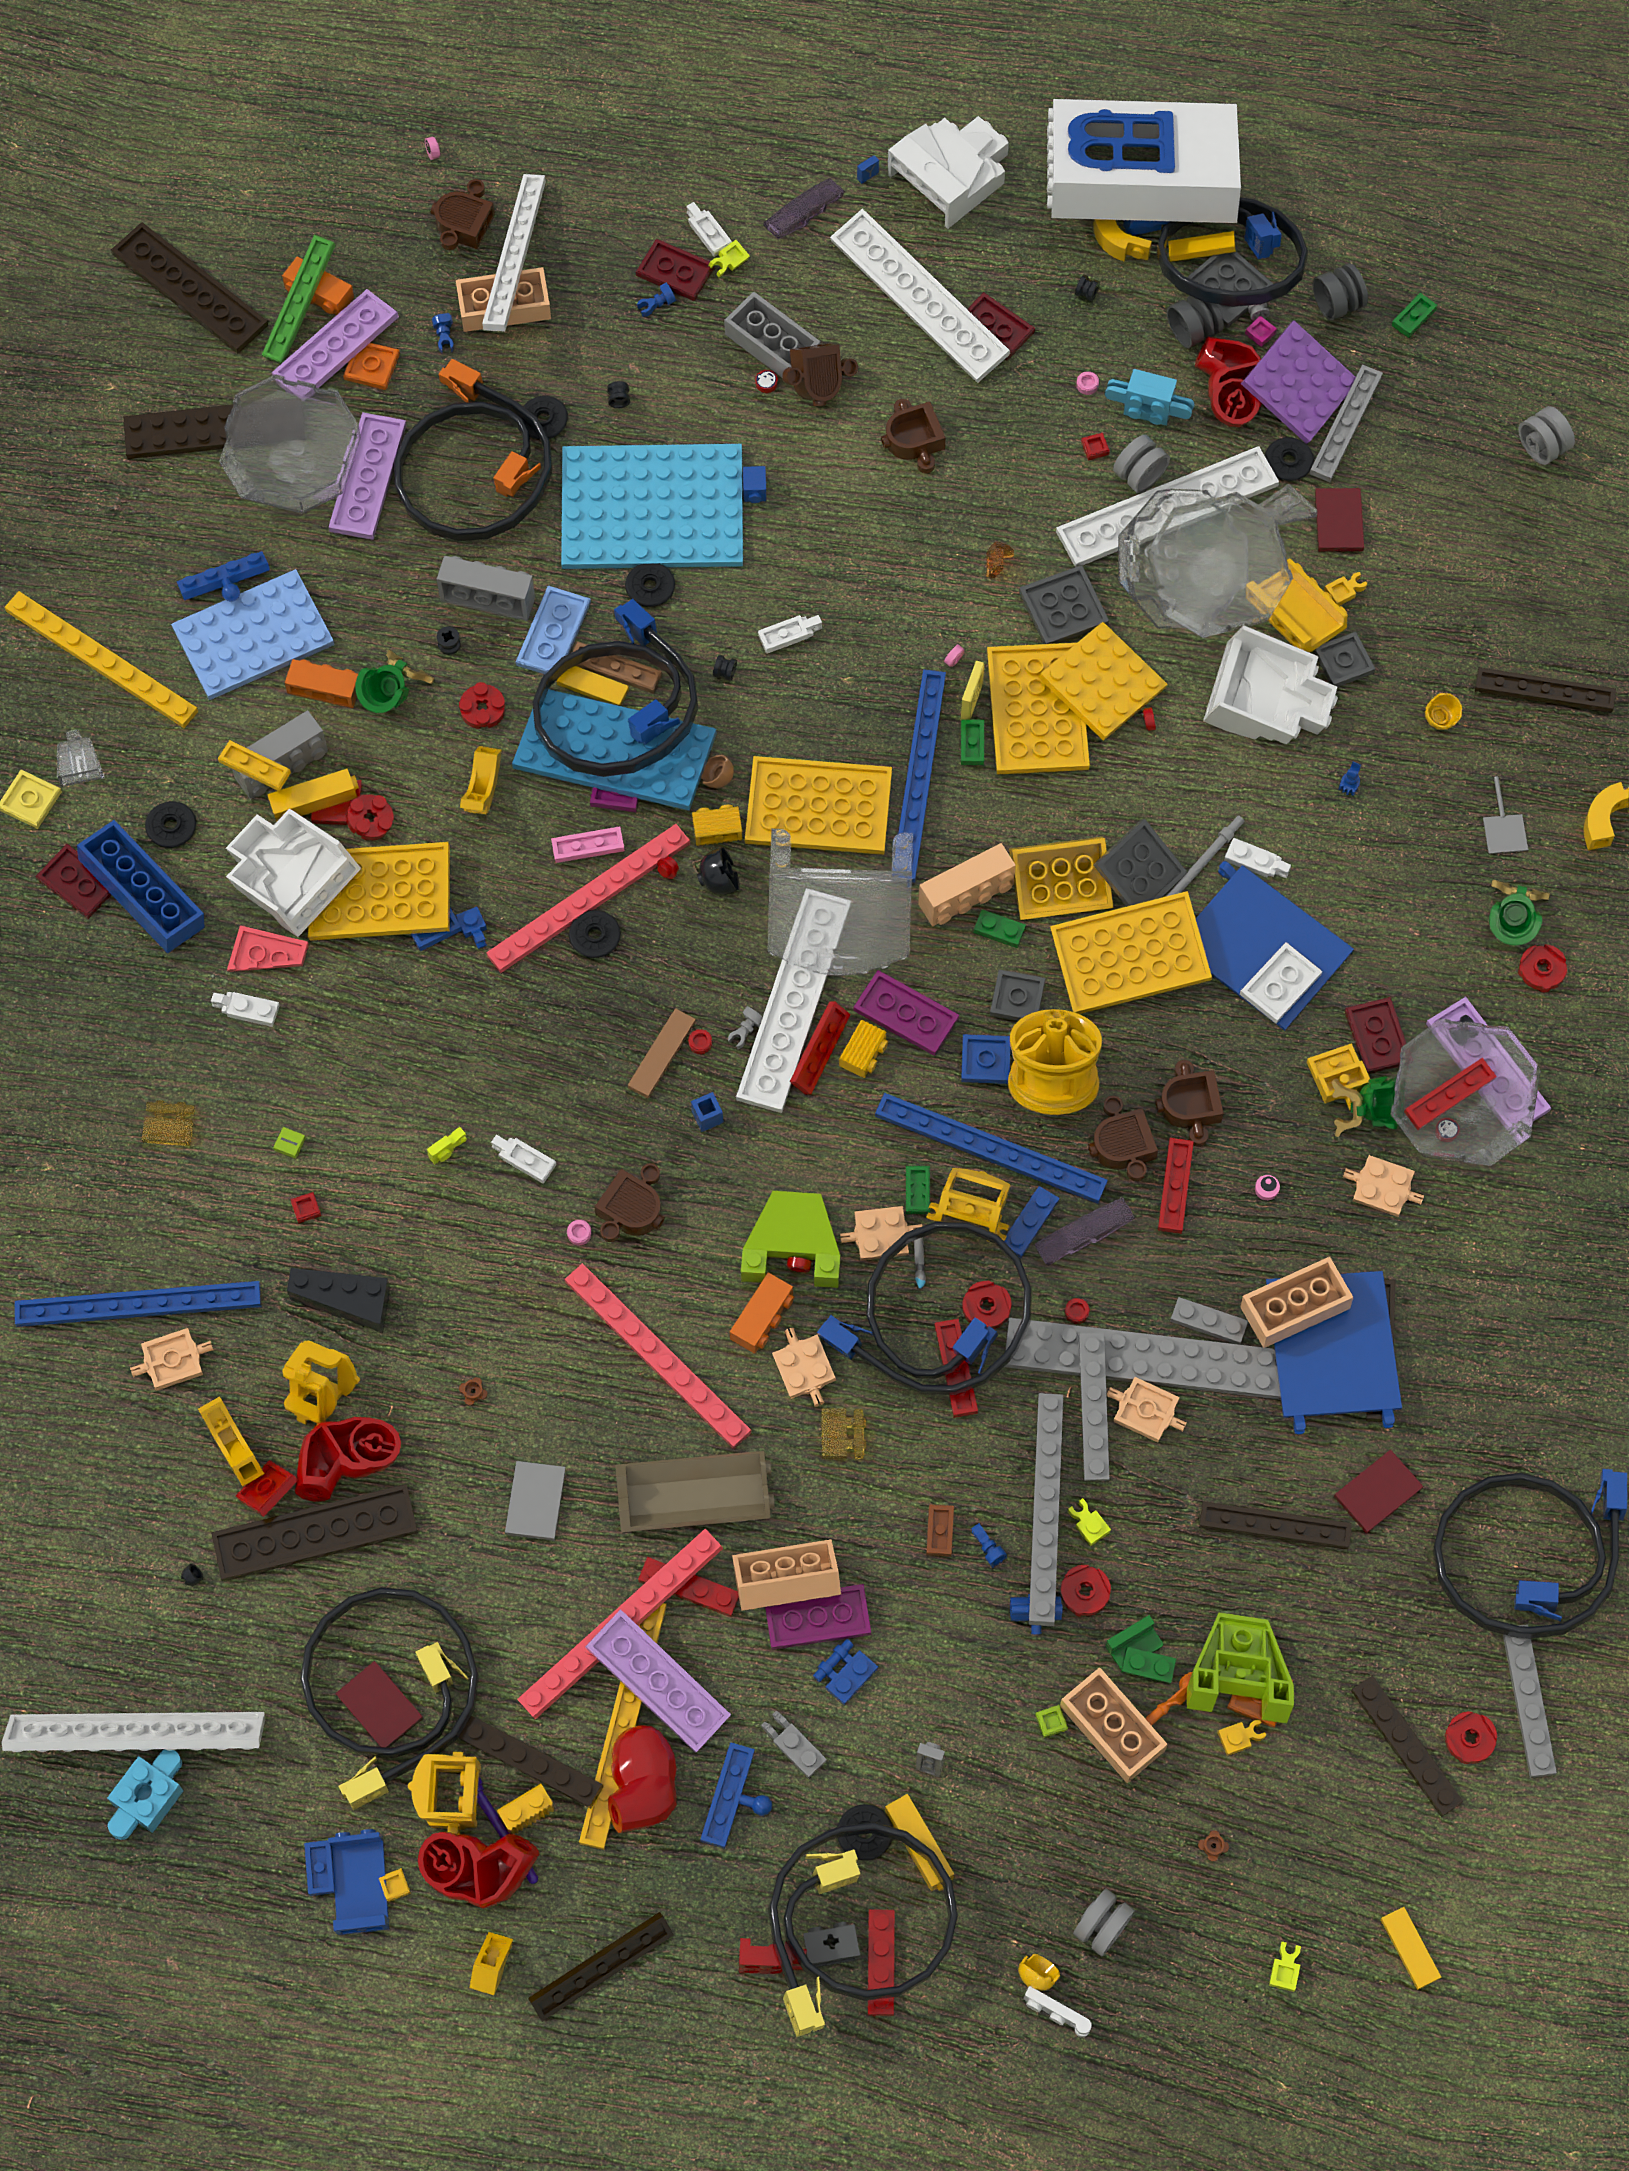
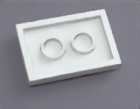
M1285 942L1240 991V995L1277 1024L1321 976L1322 971Z

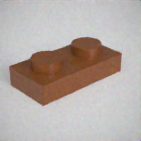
M929 1504L926 1555L951 1557L954 1506Z

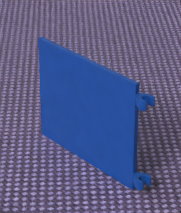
M1223 861L1219 866L1218 873L1222 877L1229 879V881L1196 917L1211 975L1253 1006L1240 995V991L1285 942L1322 971L1321 976L1277 1022L1276 1025L1285 1031L1354 951V948L1243 865L1236 871L1227 861Z
M1383 1271L1340 1274L1353 1296L1351 1308L1274 1343L1283 1418L1293 1417L1295 1434H1304L1306 1428L1304 1416L1382 1411L1383 1427H1393L1395 1422L1393 1410H1402ZM1281 1278L1266 1279V1285Z

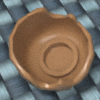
M723 754L709 758L701 777L702 783L715 789L728 785L734 775L732 762Z

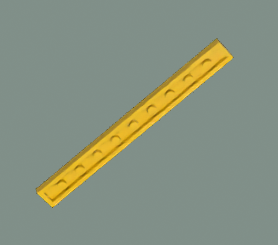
M20 591L4 607L7 613L182 728H185L198 713L196 706Z
M665 1603L639 1625L655 1643H658L667 1607ZM621 1681L595 1781L601 1783L604 1787L592 1808L587 1809L579 1840L580 1845L605 1850L612 1822L608 1810V1798L619 1788L613 1780L611 1771L613 1745L621 1733L637 1725L642 1701Z

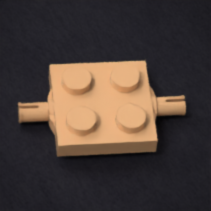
M1370 1155L1360 1173L1346 1168L1343 1178L1356 1182L1353 1202L1399 1217L1402 1206L1407 1200L1421 1205L1424 1195L1410 1191L1411 1180L1415 1171Z
M903 1206L854 1212L856 1223L854 1232L840 1233L841 1244L856 1242L859 1248L860 1261L880 1259L881 1255L902 1235L922 1227V1224L908 1226L904 1219ZM908 1245L894 1257L909 1255Z
M186 1328L141 1343L144 1352V1363L130 1367L133 1377L148 1373L157 1391L203 1375L200 1366V1354L213 1351L211 1341L196 1345L191 1338L189 1329Z
M789 1328L792 1338L788 1329L784 1331L789 1344L785 1348L773 1352V1357L790 1398L793 1399L800 1395L810 1394L814 1406L817 1407L819 1404L816 1397H818L821 1405L824 1404L819 1390L825 1385L836 1381L835 1375L818 1335L805 1340H798L794 1328Z
M1134 1377L1130 1387L1124 1393L1110 1387L1106 1395L1119 1402V1410L1113 1422L1155 1442H1159L1163 1432L1169 1425L1183 1432L1187 1422L1174 1417V1409L1180 1397L1137 1377Z

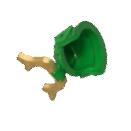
M388 650L386 654L388 665L381 666L378 669H361L356 679L355 690L358 700L367 710L374 713H384L393 707L396 709L407 699L409 689L405 687L404 675L430 684L433 683L435 678L426 674L423 670L419 672L412 670L407 666V663L402 661V657Z
M1492 880V887L1498 888L1509 896L1502 902L1496 901L1491 908L1489 916L1491 931L1497 939L1508 945L1528 943L1535 938L1542 925V916L1540 912L1535 911L1531 900H1549L1550 893L1535 889L1528 891L1527 887L1519 885L1517 888L1510 887L1509 883Z
M1387 1076L1369 1079L1368 1084L1362 1088L1360 1093L1344 1087L1338 1079L1332 1081L1335 1090L1332 1096L1334 1098L1339 1096L1349 1097L1352 1101L1351 1112L1353 1113L1352 1120L1336 1118L1334 1121L1337 1126L1336 1137H1339L1346 1129L1359 1126L1364 1117L1371 1120L1372 1126H1386L1389 1129H1397L1399 1127L1404 1106V1090L1400 1077L1397 1076L1388 1081Z

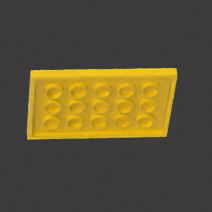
M1076 643L987 647L997 774L1089 770L1086 724L1039 679L1041 672Z
M753 756L745 844L884 855L892 767Z
M439 842L346 849L361 869L308 926V938L311 941L450 931L449 843Z
M1188 891L1050 926L1073 1012L1077 1014L1212 980Z

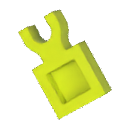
M734 240L719 252L720 258H714L710 261L709 266L712 268L714 265H719L721 269L716 275L721 277L728 267L731 271L735 270L746 262L750 255L737 240Z
M457 1128L448 1137L444 1136L427 1149L428 1157L434 1165L439 1161L447 1160L456 1146L467 1141L466 1133L462 1128Z
M1082 1498L1079 1501V1505L1083 1508L1081 1512H1076L1072 1506L1068 1508L1067 1512L1071 1517L1079 1520L1076 1528L1087 1543L1092 1546L1109 1534L1111 1529L1096 1510L1093 1513L1088 1511V1505Z
M1281 1942L1279 1949L1281 1960L1274 1959L1269 1986L1295 1992L1300 1965L1295 1964L1294 1960L1298 1957L1301 1946L1296 1945L1294 1953L1288 1954L1285 1950L1287 1943Z

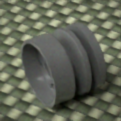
M1348 263L1342 266V268L1334 269L1333 273L1327 272L1313 279L1314 297L1326 319L1332 321L1346 315L1347 311L1353 312L1357 308L1360 309L1367 306V288L1362 275L1353 264Z
M1189 295L1186 301L1180 300L1167 308V318L1176 339L1185 348H1191L1201 343L1204 337H1212L1223 330L1224 322L1217 304L1203 302Z

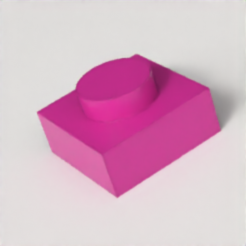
M1259 316L1246 328L1245 335L1262 347L1276 334L1277 328L1262 316Z

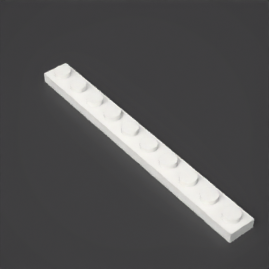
M523 174L484 315L483 330L506 331L545 187V175Z

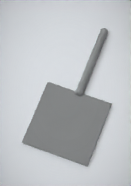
M1495 776L1494 782L1500 816L1483 817L1488 853L1528 851L1522 814L1505 816L1499 778Z

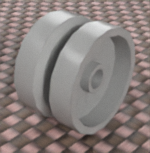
M1551 406L1543 408L1535 416L1526 419L1520 423L1518 428L1519 437L1527 453L1542 465L1558 458V455H1562L1572 449L1575 444L1574 433L1569 422L1560 411Z
M1141 435L1129 443L1121 452L1113 466V471L1122 480H1128L1127 484L1136 493H1142L1162 476L1170 463V456L1161 447L1156 448V443L1149 436Z
M1107 1888L1090 1904L1073 1932V1935L1081 1942L1088 1941L1097 1932L1098 1934L1092 1942L1091 1949L1101 1957L1114 1944L1136 1911L1127 1903H1122L1113 1913L1110 1912L1117 1901V1896Z

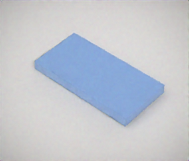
M547 586L517 657L516 666L546 674L562 657L570 654L591 604V599Z

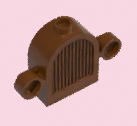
M473 179L468 182V194L458 191L450 192L432 204L430 213L435 215L436 226L441 234V246L445 250H454L458 243L478 249L495 216L493 202L481 198L485 194L484 183L479 179Z
M826 343L790 349L791 367L784 370L782 378L785 384L794 386L795 391L800 397L812 400L813 406L826 405V401L835 397L840 390L842 375L854 376L858 371V364L852 358L841 360L839 344Z
M899 399L894 404V414L886 424V435L881 436V442L884 449L888 448L894 456L900 459L912 460L918 458V470L927 474L931 473L935 468V458L931 454L945 450L946 437L930 401L912 407L909 400Z
M1180 1060L1177 1062L1174 1070L1176 1077L1166 1083L1161 1098L1155 1099L1157 1113H1162L1165 1120L1171 1125L1179 1128H1191L1189 1140L1194 1141L1193 1146L1201 1147L1208 1140V1131L1203 1126L1222 1123L1224 1115L1214 1070L1194 1073V1065L1190 1061Z
M1109 1096L1104 1101L1103 1110L1110 1117L1103 1120L1096 1128L1093 1143L1088 1144L1090 1156L1092 1158L1096 1157L1099 1163L1110 1169L1120 1170L1127 1168L1129 1179L1141 1181L1145 1177L1147 1170L1144 1163L1156 1160L1158 1149L1143 1108L1121 1114L1123 1109L1122 1100L1118 1096Z
M653 1163L645 1164L641 1168L642 1180L621 1169L594 1208L596 1216L606 1221L600 1228L601 1237L604 1241H616L620 1236V1230L629 1235L640 1236L654 1229L658 1230L662 1226L665 1217L661 1215L660 1198L657 1192L650 1186L657 1183L660 1179V1170L657 1165Z

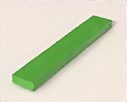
M316 235L313 236L262 353L264 358L280 364L286 360L336 246L334 242Z

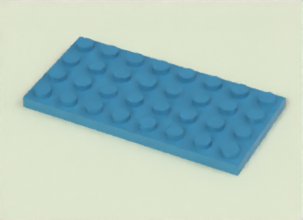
M548 689L541 708L542 727L554 745L575 758L598 763L631 760L663 743L683 723L680 720L679 725L665 730L664 733H661L644 745L643 743L639 744L631 737L628 718L639 710ZM532 709L512 762L513 769L592 788L595 787L609 792L612 791L690 811L717 731L715 728L693 723L690 733L662 760L635 773L601 777L573 771L552 758L536 735Z

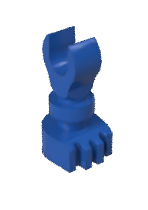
M667 282L660 285L662 294L658 295L657 293L653 295L654 298L638 301V309L648 306L647 309L641 311L643 317L651 315L657 306H663L664 302L670 305L676 301Z
M449 313L435 315L432 318L433 328L436 329L437 336L440 337L438 349L443 354L442 346L449 344L451 352H453L454 344L449 337V328L453 324L452 316Z
M1352 761L1350 769L1342 777L1339 785V790L1342 789V793L1346 792V795L1351 793L1354 796L1360 784L1358 773L1361 764Z
M979 1523L971 1528L973 1535L982 1545L981 1549L983 1552L988 1553L985 1559L992 1568L1007 1559V1554L1001 1546L996 1547L995 1541L990 1540Z

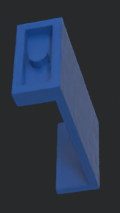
M375 1829L360 1831L361 1834L358 1835L341 1832L336 1833L335 1837L328 1838V1843L332 1847L336 1920H333V1928L337 1935L389 1929L388 1902L379 1880L380 1877L386 1874L384 1840L380 1832H376Z

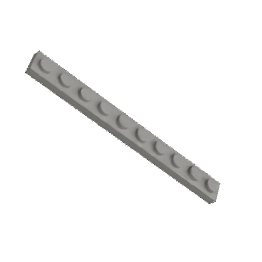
M1039 1393L1029 1625L1054 1626L1063 1417V1395Z

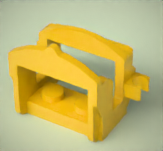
M952 1168L942 1191L939 1204L930 1203L929 1208L934 1209L936 1213H928L926 1218L934 1221H943L947 1215L988 1227L990 1232L999 1235L1005 1241L1007 1236L1001 1234L1000 1230L1004 1229L1007 1231L1009 1225L1001 1223V1212L1006 1203L1010 1184L984 1171L978 1172L969 1169ZM956 1177L1001 1190L997 1202L953 1190Z
M312 1341L301 1342L283 1368V1376L289 1379L290 1393L284 1401V1407L297 1416V1421L305 1425L307 1420L315 1423L325 1422L334 1412L337 1400L342 1395L347 1396L360 1381L350 1358L341 1352L328 1349ZM312 1362L328 1369L337 1367L338 1384L329 1381L325 1376L311 1371ZM309 1394L317 1397V1406L304 1401Z
M453 1752V1756L425 1754L414 1772L413 1780L408 1784V1789L412 1791L413 1804L418 1816L421 1819H425L431 1828L448 1829L447 1832L460 1834V1830L465 1828H477L479 1772H481V1764L476 1757H465L463 1752ZM439 1772L461 1773L460 1785L464 1786L463 1796L459 1797L458 1809L462 1813L436 1812Z

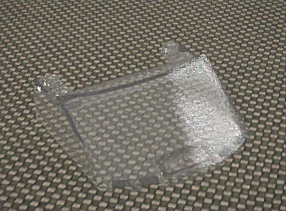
M772 829L767 951L774 957L778 956L787 961L789 965H797L807 968L810 972L827 975L868 973V970L880 967L882 969L887 968L889 964L907 958L910 952L913 833H900L894 837L892 871L790 868L791 836L784 829Z

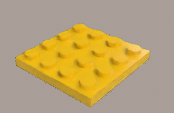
M1104 622L1100 623L1039 675V679L1103 741L1160 694L1167 686V683Z

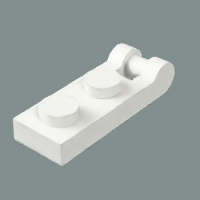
M1029 1986L1023 1999L1027 2001L1026 2005L1039 2013L1041 2010L1050 2014L1049 2018L1059 2025L1063 2026L1064 2023L1074 2028L1078 2037H1086L1091 2030L1089 2019Z

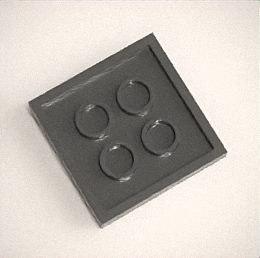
M1237 252L1213 255L1187 277L1207 287L1230 291L1262 289L1273 285L1269 279ZM1217 304L1226 328L1244 315L1249 307H1231Z
M1082 565L1019 587L1020 596L1044 644H1058L1089 633L1102 622L1107 626L1109 625V619Z
M1141 819L1093 865L1126 907L1162 898L1188 873L1146 819Z

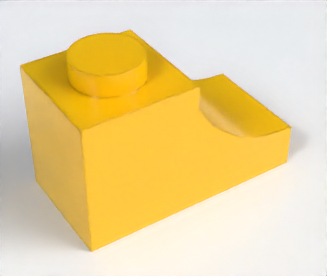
M488 1932L474 1962L469 1988L491 1995L495 1994L512 1948V1938Z

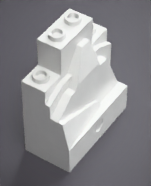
M979 116L960 131L954 123H950L946 118H943L932 126L924 124L906 135L888 150V176L891 178L899 172L945 213V227L949 229L1004 184L1005 170L999 162L1008 155L1009 142L1004 135L997 133L989 122L984 121Z
M1243 625L1227 642L1203 722L1256 740L1261 736L1271 741L1274 739L1287 744L1293 738H1297L1301 728L1317 735L1324 728H1328L1332 716L1329 715L1330 711L1334 708L1338 696L1335 695L1337 686L1315 678L1319 668L1316 665L1318 656Z
M290 808L274 825L256 815L226 847L227 851L238 862L234 869L226 876L238 891L273 915L282 927L297 937L301 935L361 869L338 840Z

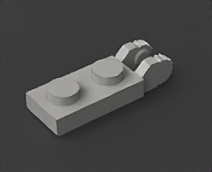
M775 1711L772 1714L774 1720L785 1730L778 1735L767 1722H764L761 1727L773 1739V1743L809 1779L827 1762V1759L792 1723L789 1724L778 1711Z

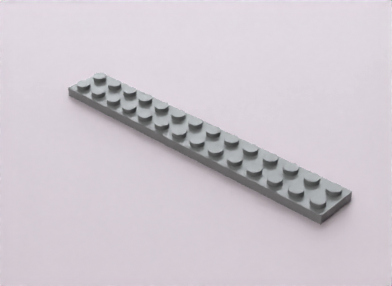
M1009 1318L1006 1350L1010 1346L1022 1319ZM1031 1320L1018 1351L1011 1361L1004 1366L1080 1376L1079 1333H1104L1106 1379L1132 1382L1134 1377H1137L1152 1385L1281 1400L1275 1350L1272 1348Z

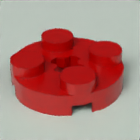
M479 682L475 686L470 687L463 693L459 701L462 719L467 725L475 729L496 726L505 715V700L502 693L497 688L486 685L484 682ZM486 703L487 709L482 708L478 710V704Z
M366 794L353 799L346 814V822L350 831L368 841L383 838L390 830L394 820L391 806L387 803L386 798L381 795ZM367 813H371L375 816V818L373 819V822H370V820L367 818L365 819L364 816H366Z
M1552 945L1531 946L1521 957L1518 970L1519 976L1531 988L1546 993L1551 989H1555L1563 982L1567 974L1566 958L1558 948ZM1537 964H1547L1548 971H1540Z
M992 1281L977 1282L965 1294L962 1304L963 1314L969 1323L976 1317L986 1324L987 1328L990 1326L996 1329L1009 1319L1012 1305L1011 1297L1004 1287H1000ZM984 1300H987L988 1303H993L994 1306L991 1307V1310L986 1311L980 1307L983 1305Z
M1090 1565L1073 1567L1066 1573L1061 1583V1599L1064 1605L1076 1616L1095 1615L1102 1611L1109 1602L1111 1585L1108 1577L1102 1570L1089 1567ZM1081 1585L1092 1588L1089 1596L1079 1593Z
M1469 1711L1460 1713L1451 1720L1445 1731V1742L1449 1752L1463 1764H1476L1486 1760L1493 1753L1496 1746V1728L1492 1721L1482 1714L1479 1715ZM1469 1731L1470 1734L1476 1733L1475 1744L1465 1740L1467 1737L1466 1732Z

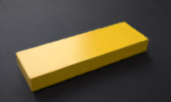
M1234 231L1168 241L1170 262L1236 252Z
M577 666L566 670L556 681L557 685L598 701L618 706L622 705L629 691V686Z
M229 740L218 757L219 763L277 791L281 790L291 774L289 768Z
M1405 1907L1382 1917L1380 1920L1417 1990L1441 1979V1975Z

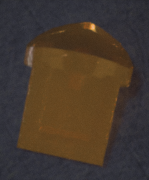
M994 542L986 552V577L996 578L1003 569V559L1014 557V549L1001 542Z

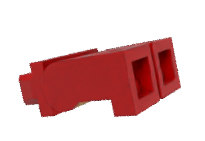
M740 1938L739 1973L779 1974L783 1972L773 1944L769 1946H750V1938ZM785 1942L784 1946L792 1969L803 1971L789 1945Z

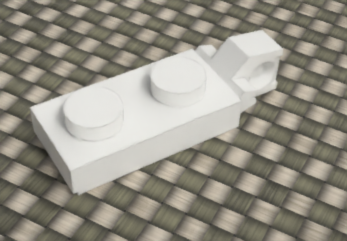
M694 202L687 205L690 226L711 254L716 257L732 241L709 211H700Z
M799 615L759 630L758 636L766 654L813 636L814 632L822 629V621L819 615L809 619L806 616L801 617Z
M1233 838L1224 858V861L1238 867L1243 865L1251 872L1266 878L1268 876L1274 877L1275 874L1287 878L1291 869V865L1282 861V858L1276 854Z
M227 992V995L213 993L211 999L212 1006L221 1008V1012L227 1014L230 1018L270 1027L274 1025L280 1006L279 1002L236 992Z
M496 1135L491 1142L492 1148L500 1152L499 1157L503 1161L543 1184L556 1166L555 1160L517 1138H509L506 1141Z

